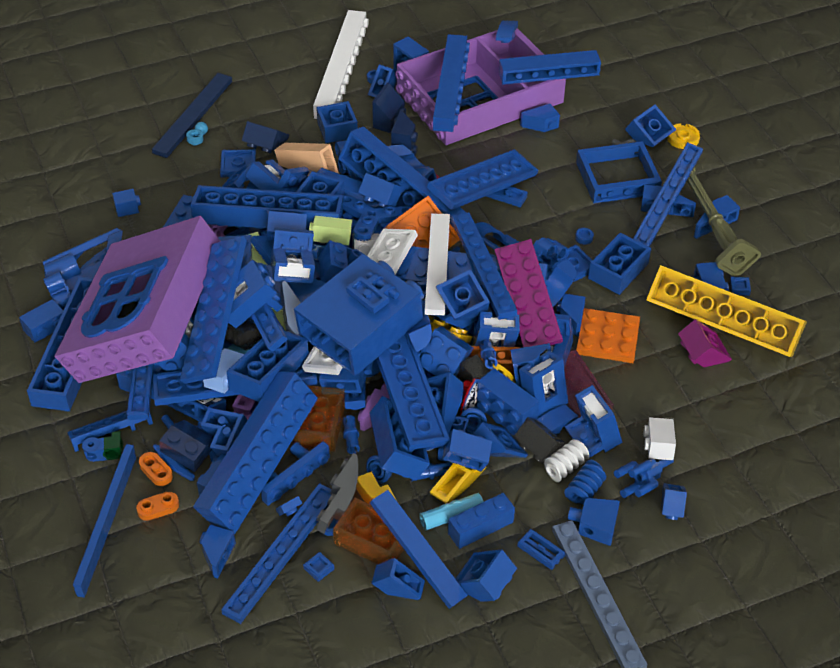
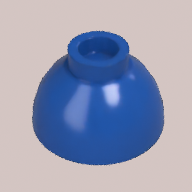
M468 408L460 415V417L469 419L466 433L471 435L482 422L487 423L486 415L479 408Z
M378 455L371 456L367 460V473L372 472L378 483H385L389 480L392 472L381 469Z

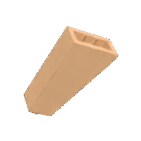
M284 143L274 150L278 163L282 167L288 169L307 167L310 170L309 174L312 171L318 172L320 168H324L339 174L330 144Z

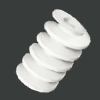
M573 439L553 453L551 457L545 459L546 472L552 480L560 482L561 478L567 476V473H572L573 469H577L579 465L585 463V459H589V452L582 442Z

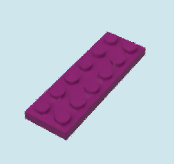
M529 239L494 249L504 284L518 310L519 334L523 348L550 343V346L562 343V335L532 240Z

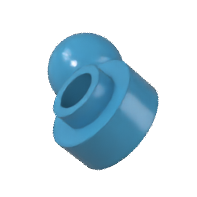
M198 122L195 125V129L186 133L187 142L191 145L201 144L204 140L203 135L208 131L207 124Z

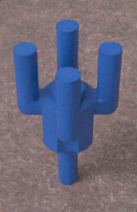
M649 459L641 464L631 461L615 470L614 476L616 478H620L628 473L630 477L635 479L633 484L620 491V495L626 498L635 492L637 497H641L657 488L659 482L656 479L660 478L663 472L662 469L673 463L674 459L660 460L658 462L655 459Z

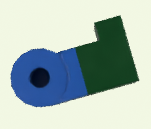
M120 431L112 432V437L99 439L90 437L84 440L82 448L86 459L92 462L120 459L123 453V440Z

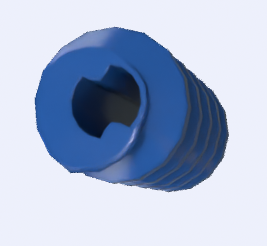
M592 459L587 460L565 489V496L573 503L583 505L585 499L593 498L594 493L598 491V488L602 486V482L607 478L601 465Z

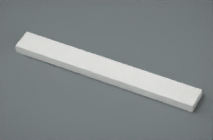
M431 213L425 315H445V303L438 293L436 286L447 281L450 214Z

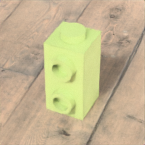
M315 216L314 223L310 222L309 231L314 232L313 241L328 243L331 240L343 245H349L351 219Z

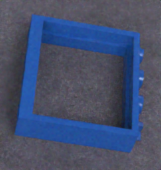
M643 141L577 151L576 164L593 203L642 197L644 184L662 185V180ZM639 157L648 176L647 179L598 185L589 163Z

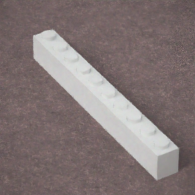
M348 10L313 105L314 119H317L316 107L342 102V94H345L346 84H349V74L352 75L353 65L356 63V55H359V46H362V37H365L366 28L369 25L366 12Z

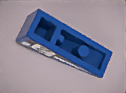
M218 397L207 400L173 403L167 406L202 422L208 408L226 411V400Z

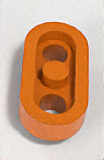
M147 452L141 455L139 458L140 469L155 485L165 486L172 481L171 468L158 454Z
M164 492L145 498L137 504L138 516L140 519L147 521L174 513L179 508V499L173 492Z

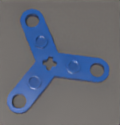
M343 195V210L359 219L353 229V238L358 241L370 240L379 224L391 223L412 208L409 206H386L385 208L374 209L352 196Z

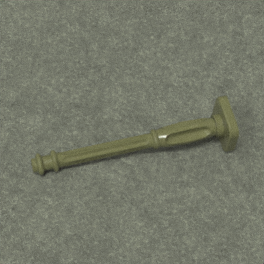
M694 167L687 182L708 216V222L714 235L724 250L716 258V265L732 276H739L761 257V252L757 247L744 239H737L730 225L724 220L723 215L718 213L695 174L696 170Z

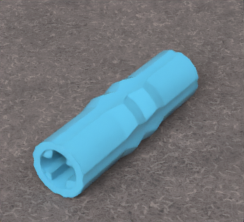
M479 493L459 500H453L450 503L420 513L421 525L427 531L447 524L449 518L484 501Z

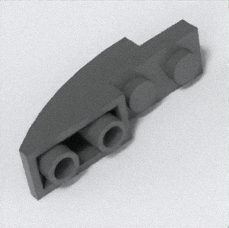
M355 453L352 454L350 459L346 458L340 467L342 471L339 475L335 474L330 482L332 489L330 492L331 496L327 502L329 506L326 510L322 509L316 519L319 521L317 530L323 534L334 518L341 522L343 521L351 505L358 480V458Z

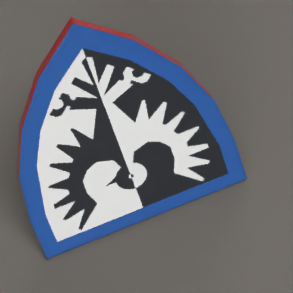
M474 378L472 383L464 381L462 396L464 400L460 415L468 408L477 407V389L480 378Z

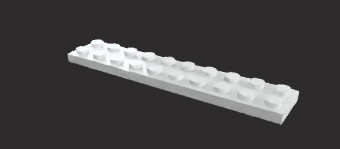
M383 229L367 256L375 262L385 261L396 275L418 236L416 230ZM315 346L302 365L305 372L339 375L343 368Z

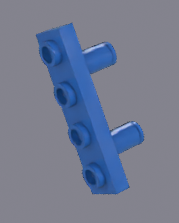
M323 441L311 451H308L299 442L294 443L290 448V452L299 460L279 475L273 471L267 481L268 484L261 491L262 501L269 506L272 502L279 500L289 489H293L302 479L310 476L320 465H324L330 459L329 445Z

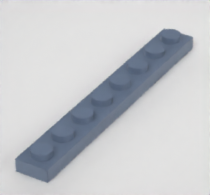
M573 520L553 526L552 532L559 546L565 552V557L621 668H647L648 664Z

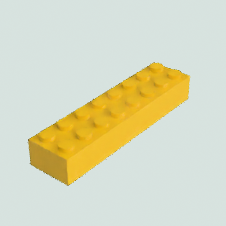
M661 265L646 299L649 302L789 357L793 356L807 321Z

